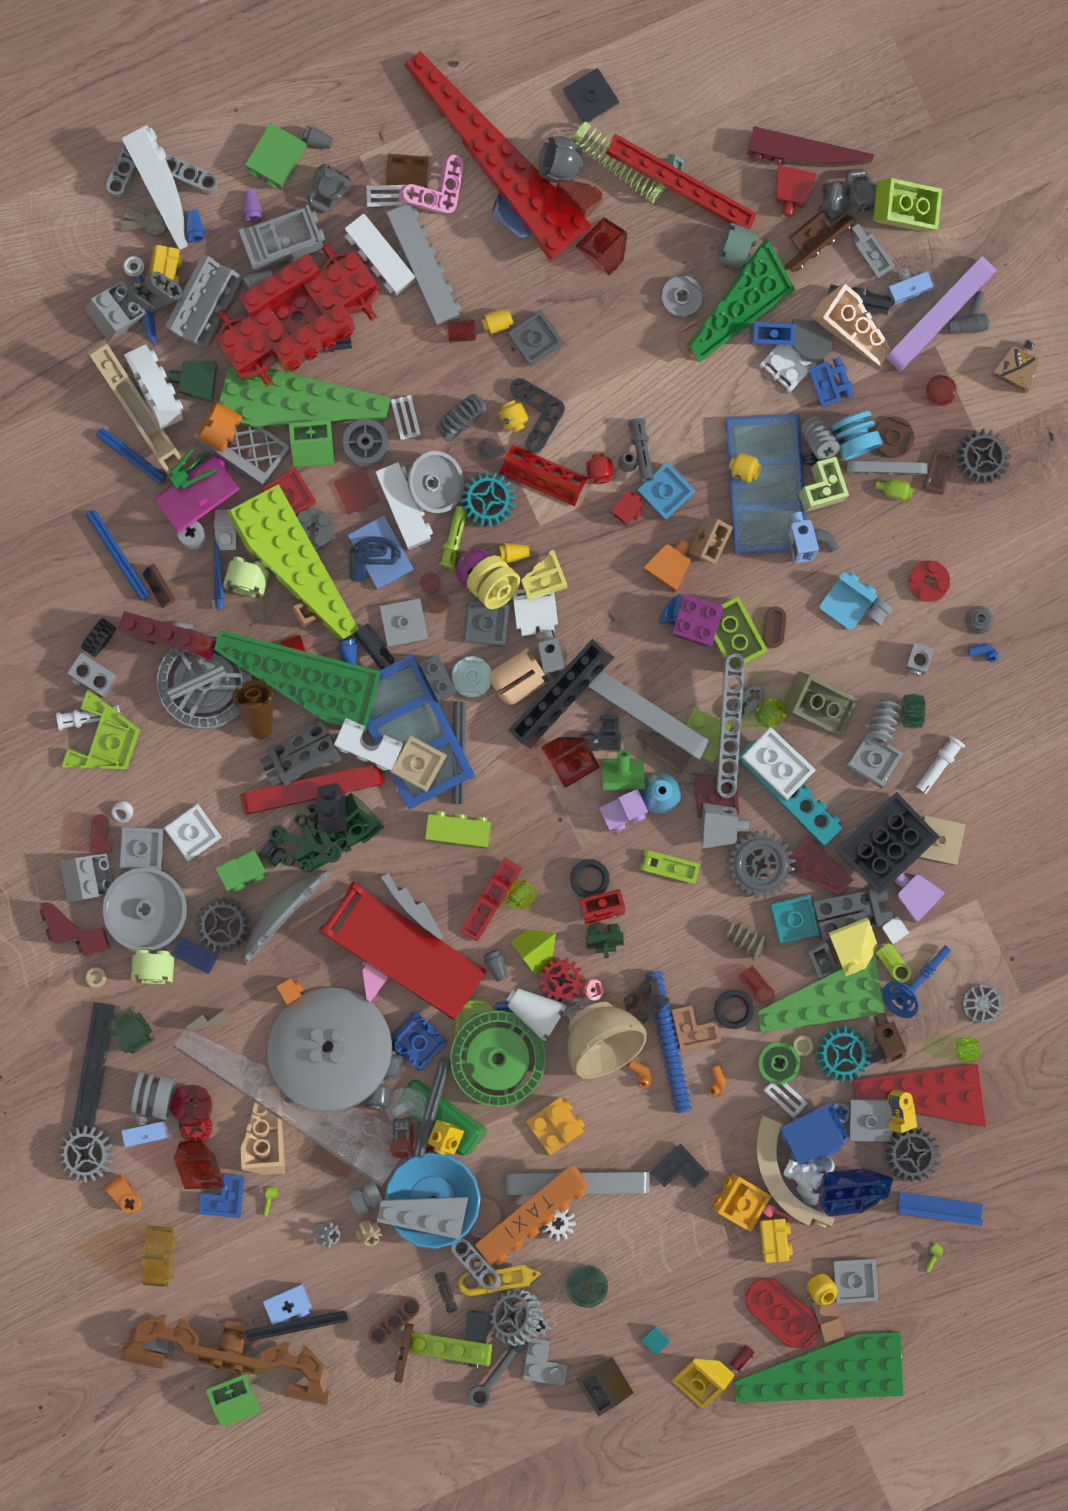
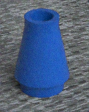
M189 210L186 212L185 236L188 237L190 242L202 241L206 232L198 210Z
M355 639L339 640L337 648L341 660L356 665L357 644H355Z

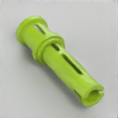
M461 506L455 507L448 540L442 547L444 550L442 559L438 562V566L450 570H456L457 555L461 551L459 543L468 510L463 511Z

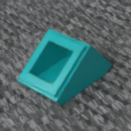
M656 1326L641 1340L655 1355L671 1341Z

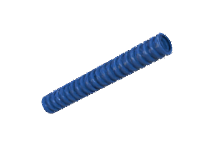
M657 971L645 975V978L648 980L646 984L649 985L647 990L650 991L649 997L652 998L650 1003L653 1004L652 1010L655 1012L653 1016L656 1017L654 1022L657 1023L656 1029L659 1030L657 1035L660 1036L658 1040L662 1044L660 1045V1048L663 1049L661 1054L664 1055L663 1061L666 1063L664 1067L667 1068L665 1072L669 1076L667 1080L670 1081L668 1086L671 1087L670 1093L673 1095L671 1100H674V1103L672 1104L676 1108L674 1112L682 1113L692 1109V1106L689 1105L691 1100H688L690 1095L686 1091L688 1090V1087L685 1086L687 1081L684 1080L685 1074L682 1073L684 1068H681L683 1063L679 1059L681 1058V1055L678 1054L680 1049L677 1048L678 1042L675 1041L677 1036H674L676 1031L672 1027L674 1023L671 1022L673 1017L670 1016L671 1010L668 1008L670 1004H667L669 999L665 995L667 991L664 990L666 985H663L664 978L661 976L663 972Z

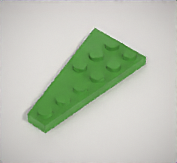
M874 953L867 967L857 973L845 976L843 969H840L757 1011L760 1032L884 1013L876 954Z

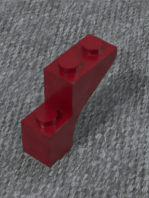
M45 902L41 904L42 909H39L42 920L47 921L48 929H46V934L49 941L53 940L54 944H58L78 937L79 941H76L79 953L83 952L84 956L110 949L103 928L93 931L82 930L52 903Z

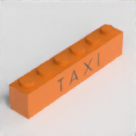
M576 1166L568 1167L476 1243L475 1246L489 1265L502 1264L508 1259L507 1255L512 1250L513 1252L518 1251L524 1246L523 1241L527 1238L532 1239L540 1232L538 1230L540 1227L551 1224L558 1212L563 1213L571 1207L570 1203L575 1198L579 1200L587 1194L585 1190L590 1185Z

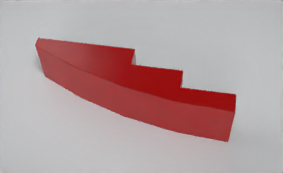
M506 857L503 859L460 929V932L478 942L521 872V866Z

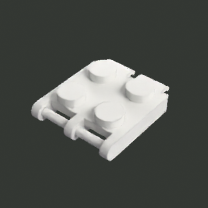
M777 345L759 366L761 368L764 367L773 376V379L775 381L778 380L787 388L786 391L790 393L809 373L807 368L817 365V362H808L801 359V356L793 350L791 345ZM767 363L770 364L778 373L776 374V373L767 365ZM782 375L791 384V386H789L780 376Z
M524 589L517 590L513 596L516 627L517 630L521 629L522 636L536 635V627H540V634L546 630H554L555 632L554 625H558L554 592L528 601L526 595L517 596V594L525 593Z

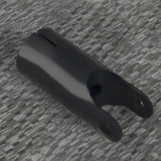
M369 623L353 634L380 669H385L386 667L380 655L388 663H394V657Z

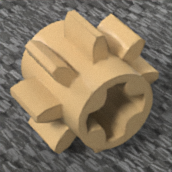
M372 1220L361 1222L359 1230L355 1231L360 1244L364 1243L366 1246L377 1244L379 1236L383 1235L378 1222L374 1223Z

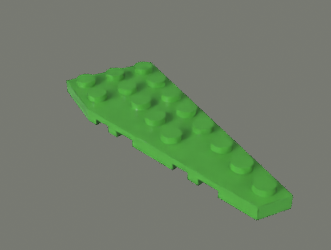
M229 364L219 404L243 416L239 423L240 425L263 428L266 426L282 427V425H289V423L322 420L340 423L360 419L386 420L391 398L271 368L267 370V374L273 383L265 387L262 380L258 377L240 380Z

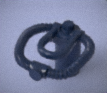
M371 536L360 540L350 549V579L355 582L364 581L366 579L367 564H395L398 558H401V550L397 548L393 541L384 537ZM371 542H380V543H384V544H386L387 546H389V547L391 548V559H368V558H366V557H382V556L386 555V553H387V548H386V546H384L383 544L371 543ZM379 548L383 551L373 552L371 550L370 552H366V549Z

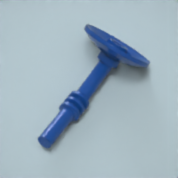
M945 945L930 962L926 963L927 966H923L924 969L920 970L921 973L909 986L898 981H891L884 986L882 997L892 1013L901 1018H912L917 1014L919 1001L914 992L927 978L931 977L930 974H934L933 971L937 970L936 967L950 953L951 949ZM892 986H895V988L892 990V993H890V988ZM892 1000H895L898 1005L903 1006L902 1010L898 1008L892 1002ZM915 1003L914 1009L910 1011L909 1008H911Z

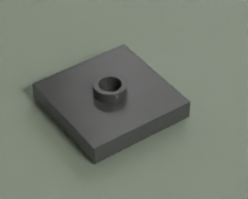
M541 310L507 332V335L530 367L564 345V342Z
M468 600L464 642L505 646L510 605L504 604L496 609H488L480 601Z

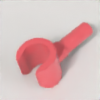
M767 1204L763 1210V1213L769 1218L774 1213L789 1220L792 1218L791 1215L780 1211L771 1204Z

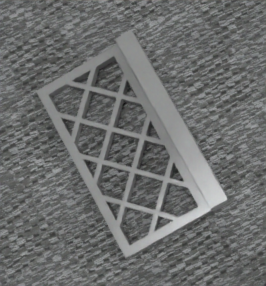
M248 427L249 431L237 432L236 430L234 437L237 447H226L223 452L198 439V432L194 436V443L212 456L215 455L216 458L220 456L228 467L259 488L265 485L266 480L290 449L289 445L264 428H254L255 430H251V427ZM252 434H263L265 442L254 444ZM250 435L251 445L239 446L238 436ZM279 445L283 450L279 455L271 456L269 446ZM266 446L268 456L256 458L255 448ZM252 448L253 459L245 460L241 457L240 450ZM269 460L270 468L264 473L258 468L257 462Z

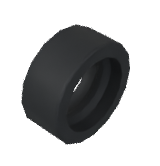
M585 859L573 868L570 882L573 890L579 896L585 898L604 893L608 888L610 877L607 868L600 861ZM594 867L600 871L602 883L598 889L586 891L579 886L578 875L583 868Z
M725 991L715 1002V1017L726 1028H743L751 1021L754 1015L753 1001L743 991ZM731 997L740 998L746 1005L744 1018L737 1022L727 1020L722 1013L723 1003Z

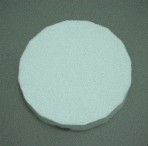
M475 656L465 657L454 666L451 674L452 683L456 691L462 696L469 698L479 697L485 694L491 686L490 672L492 670L482 658Z

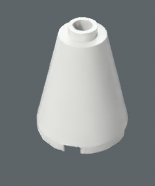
M519 988L517 991L512 990L506 1000L509 1002L508 1007L544 1041H546L547 1035H550L559 1021L562 1010L564 1011L566 1005Z

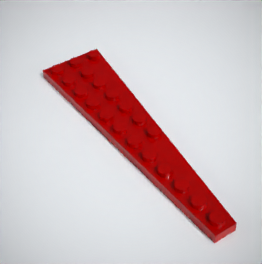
M421 51L405 63L404 66L424 90L430 101L435 102L438 106V112L441 116H445L450 122V128L463 140L462 144L493 186L497 188L503 199L508 200L514 214H518L522 219L525 229L527 231L530 230L536 238L535 242L549 261L553 260L590 229L592 224L549 181L540 176L539 171Z

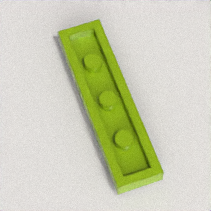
M412 1332L411 1354L484 1366L490 1365L492 1344Z

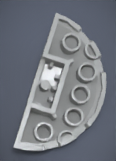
M330 871L311 875L292 884L276 896L264 909L256 921L247 942L243 960L246 965L275 935L274 933L301 904H304L332 874Z

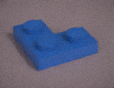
M223 1174L221 1195L200 1193L198 1214L241 1218L245 1176Z

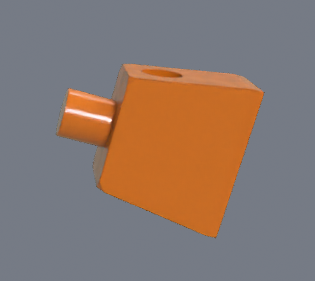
M680 539L675 548L666 544L644 567V571L676 592L691 562L685 556L691 546L682 539Z

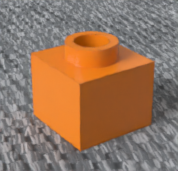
M290 978L276 986L287 1005L302 997L300 992L303 991V988L298 980L293 981Z

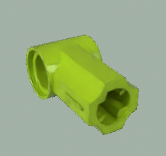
M891 943L876 952V955L891 974L894 981L904 983L910 978V967L905 964ZM903 968L907 974L906 978H898L895 974L896 969Z

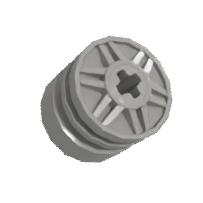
M140 1070L132 1088L131 1113L137 1114L140 1105H142L141 1115L145 1116L149 1107H151L153 1118L167 1120L170 1113L171 1098L175 1091L176 1077L161 1075L158 1083H155V1074L153 1072L149 1074L146 1081V1071Z

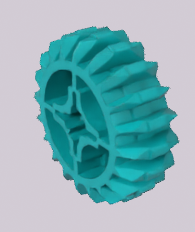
M485 472V478L482 479L481 474L478 473V481L471 477L470 482L473 485L471 486L467 483L464 485L469 491L461 492V495L467 497L460 500L462 504H467L462 507V510H470L466 515L468 519L475 516L472 520L473 524L477 523L478 519L481 520L480 527L484 526L485 521L488 522L489 528L492 527L491 521H495V524L500 526L498 519L501 518L502 521L506 522L507 518L504 514L512 516V512L508 508L515 509L516 507L514 503H510V501L516 500V496L509 495L515 492V489H507L511 482L507 481L503 484L502 482L505 478L503 475L497 480L496 472L493 473L492 478H489V472ZM489 484L485 492L474 493L475 489L479 486ZM495 485L502 489L506 501L494 495ZM491 490V497L494 499V502L490 501L487 509H485V500H482V498H487ZM471 499H475L483 505L482 514L473 508ZM492 507H503L497 514L488 516L489 510Z
M842 1026V1032L839 1031L838 1027H834L835 1034L827 1030L829 1038L827 1039L823 1035L820 1037L825 1043H817V1046L821 1047L822 1051H815V1054L821 1055L822 1058L817 1059L816 1063H824L819 1069L821 1071L826 1068L828 1069L825 1073L826 1077L833 1073L832 1080L836 1081L839 1075L840 1082L845 1081V1076L851 1082L853 1081L852 1074L860 1078L859 1069L864 1073L867 1071L862 1065H870V1062L866 1061L865 1057H872V1054L865 1053V1050L870 1049L871 1045L864 1046L863 1043L868 1039L865 1037L860 1040L859 1037L862 1035V1032L859 1031L854 1035L855 1028L853 1027L850 1028L849 1033L846 1026ZM841 1036L851 1038L842 1047L833 1042L834 1039ZM856 1043L860 1049L859 1062L852 1056V1049ZM828 1046L835 1052V1059L831 1065L827 1060ZM837 1049H847L849 1053L846 1054H849L848 1057L851 1060L847 1058L840 1059L838 1055L841 1054H838L839 1051ZM845 1061L854 1066L853 1069L845 1072L835 1070L838 1065Z

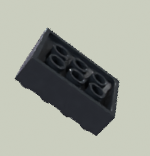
M895 792L845 839L835 851L880 895L940 837L899 793Z

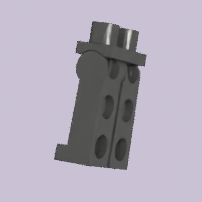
M323 720L281 742L275 748L273 746L267 748L269 754L259 759L265 771L276 768L266 773L272 786L280 782L287 786L291 784L290 781L298 779L302 774L332 760L334 763L342 760Z
M870 889L865 892L812 902L817 920L857 911V914L818 923L821 942L831 939L829 932L867 917L871 927L884 925L883 923L892 920L891 908L880 911L878 904L888 900L886 889L880 895L874 889Z

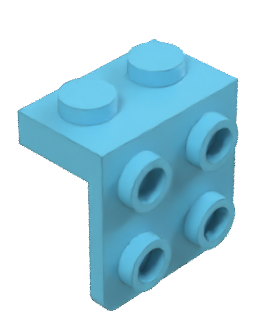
M843 572L819 607L820 610L845 628L853 630L875 601L877 595L874 588L868 584L864 586L859 583V578L851 572H848V574Z

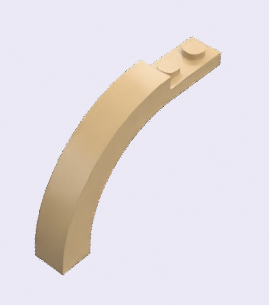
M103 341L88 351L90 357L166 473L170 474V470L179 463L182 457L164 430L160 429L153 413L106 341Z

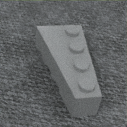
M469 1196L381 1200L377 1222L460 1239Z

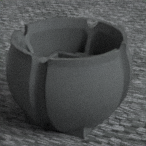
M548 137L549 142L544 143L539 157L538 166L542 167L539 170L540 176L549 182L557 184L573 181L583 168L582 147H579L573 140L567 137Z

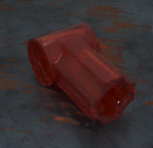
M753 965L738 976L760 1004L768 1005L774 1000L775 992L773 988L768 985ZM765 989L770 991L771 998L767 1001L760 999V991Z

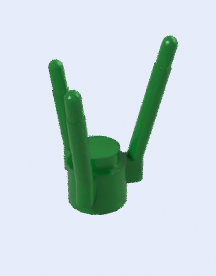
M190 448L179 463L170 470L171 474L167 478L177 490L180 487L185 489L190 484L216 472V469H212L187 481L189 478L187 473L207 457L206 453L196 459L186 469H180L193 452V449Z

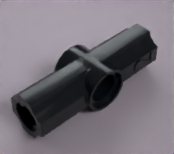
M831 284L828 295L839 286ZM852 288L862 299V304L866 311L883 315L888 314L891 297L870 293L869 290L864 288Z

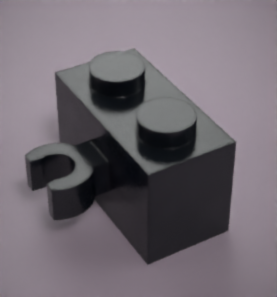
M333 783L318 787V806L312 804L307 807L309 812L313 813L307 815L310 822L319 821L327 835L347 830V796L339 784Z

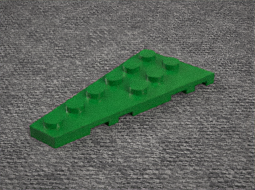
M764 239L687 345L696 361L701 362L795 290L769 240Z

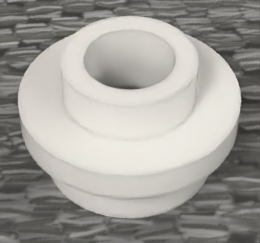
M131 256L125 260L123 268L128 276L137 277L144 271V263L139 257ZM132 264H137L138 268L136 270H131L130 266Z

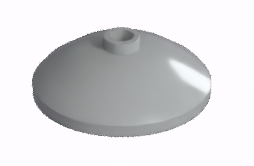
M430 451L420 455L409 469L408 489L413 501L427 512L443 513L451 510L462 497L461 492L464 490V477L459 464L453 457L440 451Z

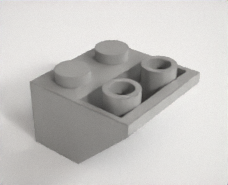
M123 281L91 298L84 309L108 342L124 334L147 314L145 309L129 299L127 294L128 287Z
M108 853L78 857L60 862L68 903L105 897L108 888L113 883Z

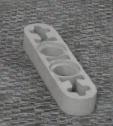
M847 462V473L923 476L927 475L928 464Z

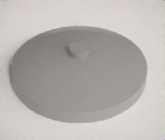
M136 868L123 873L110 885L103 901V918L108 931L117 942L133 950L153 951L165 947L179 935L187 916L186 898L180 885L170 875L153 868Z

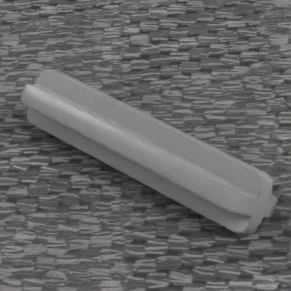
M219 665L167 689V694L170 700H174L225 676L226 672L223 666Z

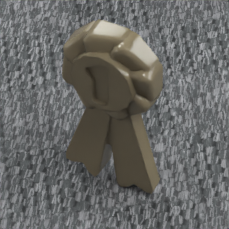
M126 208L127 212L123 216L134 221H120L122 225L120 231L122 232L145 228L150 235L160 236L168 230L160 211L156 210L145 216L133 209Z

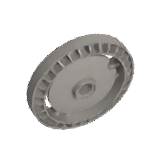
M205 635V636H207V637H209V638H211V639L217 641V636ZM171 648L159 666L157 689L164 708L176 721L194 729H215L230 723L240 715L234 703L224 712L212 717L194 716L195 713H212L220 710L231 700L234 690L237 687L239 690L244 687V683L252 681V676L238 665L240 673H234L229 662L216 653H212L211 659L208 661L191 655L186 657L185 652ZM180 657L183 661L175 671L173 686L214 667L223 666L226 672L225 676L210 682L207 687H200L182 695L184 699L179 707L173 700H170L167 694L169 675L173 665ZM236 679H241V686H236ZM184 707L191 710L189 714L183 711Z

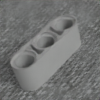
M461 1238L452 1245L453 1254L483 1287L488 1290L499 1288L501 1285L500 1275L470 1242ZM466 1244L467 1251L464 1254H459L458 1249L460 1245ZM480 1259L481 1266L473 1270V1261ZM494 1275L495 1280L493 1284L487 1285V1276Z

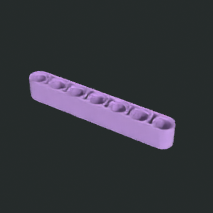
M982 256L886 356V359L901 372L996 273L997 269Z

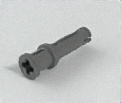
M636 418L628 422L632 433L631 443L635 445L640 480L641 482H648L653 480L654 476L647 446L649 436L646 435L645 430L646 419Z

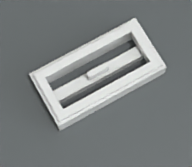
M405 185L366 186L367 206L404 205L405 203L371 202V198H400L399 193L371 194V190L401 189Z
M411 395L392 399L391 403L401 441L421 436ZM407 401L409 403L416 431L415 433H412L408 415L406 412L404 402ZM399 403L401 405L408 433L407 435H404L402 425L400 422L396 404Z
M769 1083L763 1091L792 1118H795L808 1104L787 1083L782 1086L802 1103L800 1106L790 1099L779 1087ZM773 1088L775 1091H777L788 1103H790L796 1109V1111L792 1112L781 1100H779L770 1091V1089Z

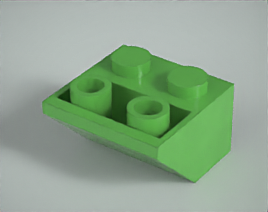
M331 420L289 423L293 467L335 465Z
M247 1373L206 1388L212 1409L222 1427L262 1412Z

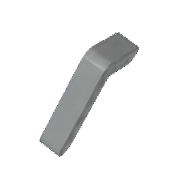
M125 144L106 183L110 196L115 199L124 197L137 170ZM166 153L165 160L167 164H176V168L170 171L175 181L207 195L214 194L218 190V181L214 174ZM123 165L130 166V170L127 173L120 172V168ZM193 171L195 176L192 179L184 178L186 172ZM208 179L213 180L214 184L211 187L206 188L203 186L204 181ZM114 184H121L122 187L119 191L114 192L111 190Z

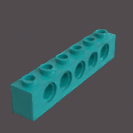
M754 740L739 754L738 761L823 847L826 846L843 829L840 826L842 822L834 814L830 816L825 811L827 807L819 799L815 801L811 797L813 793L805 785L800 786L796 790L795 797L788 800L782 797L741 758L756 742ZM802 801L810 803L811 809L809 812L801 811L800 803ZM816 816H822L825 819L823 827L815 825L814 819Z

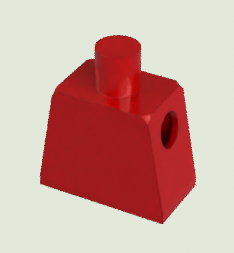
M778 165L775 202L783 204L782 215L793 217L795 207L804 208L817 173Z

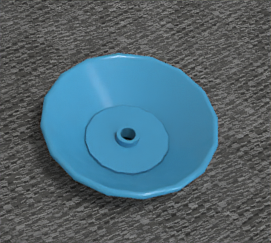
M427 1152L423 1158L412 1156L396 1168L387 1183L385 1200L429 1198L430 1196H435L436 1198L469 1196L460 1239L469 1233L478 1217L481 1197L477 1181L464 1163L448 1154L442 1155ZM392 1225L401 1238L417 1247L437 1249L453 1245L460 1240Z

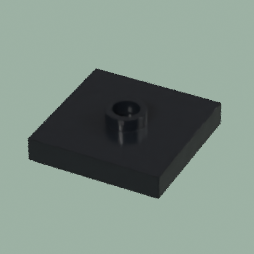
M598 68L563 89V92L583 123H589L619 104V100Z

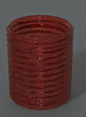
M474 319L448 321L449 343L476 341Z

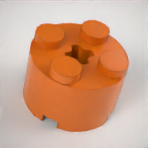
M216 402L208 413L209 416L206 421L203 422L197 437L206 444L223 452L228 441H231L236 433L234 426L237 427L243 416Z

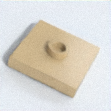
M410 735L390 772L428 792L447 755Z
M924 816V821L940 838L920 857L958 865L966 824Z

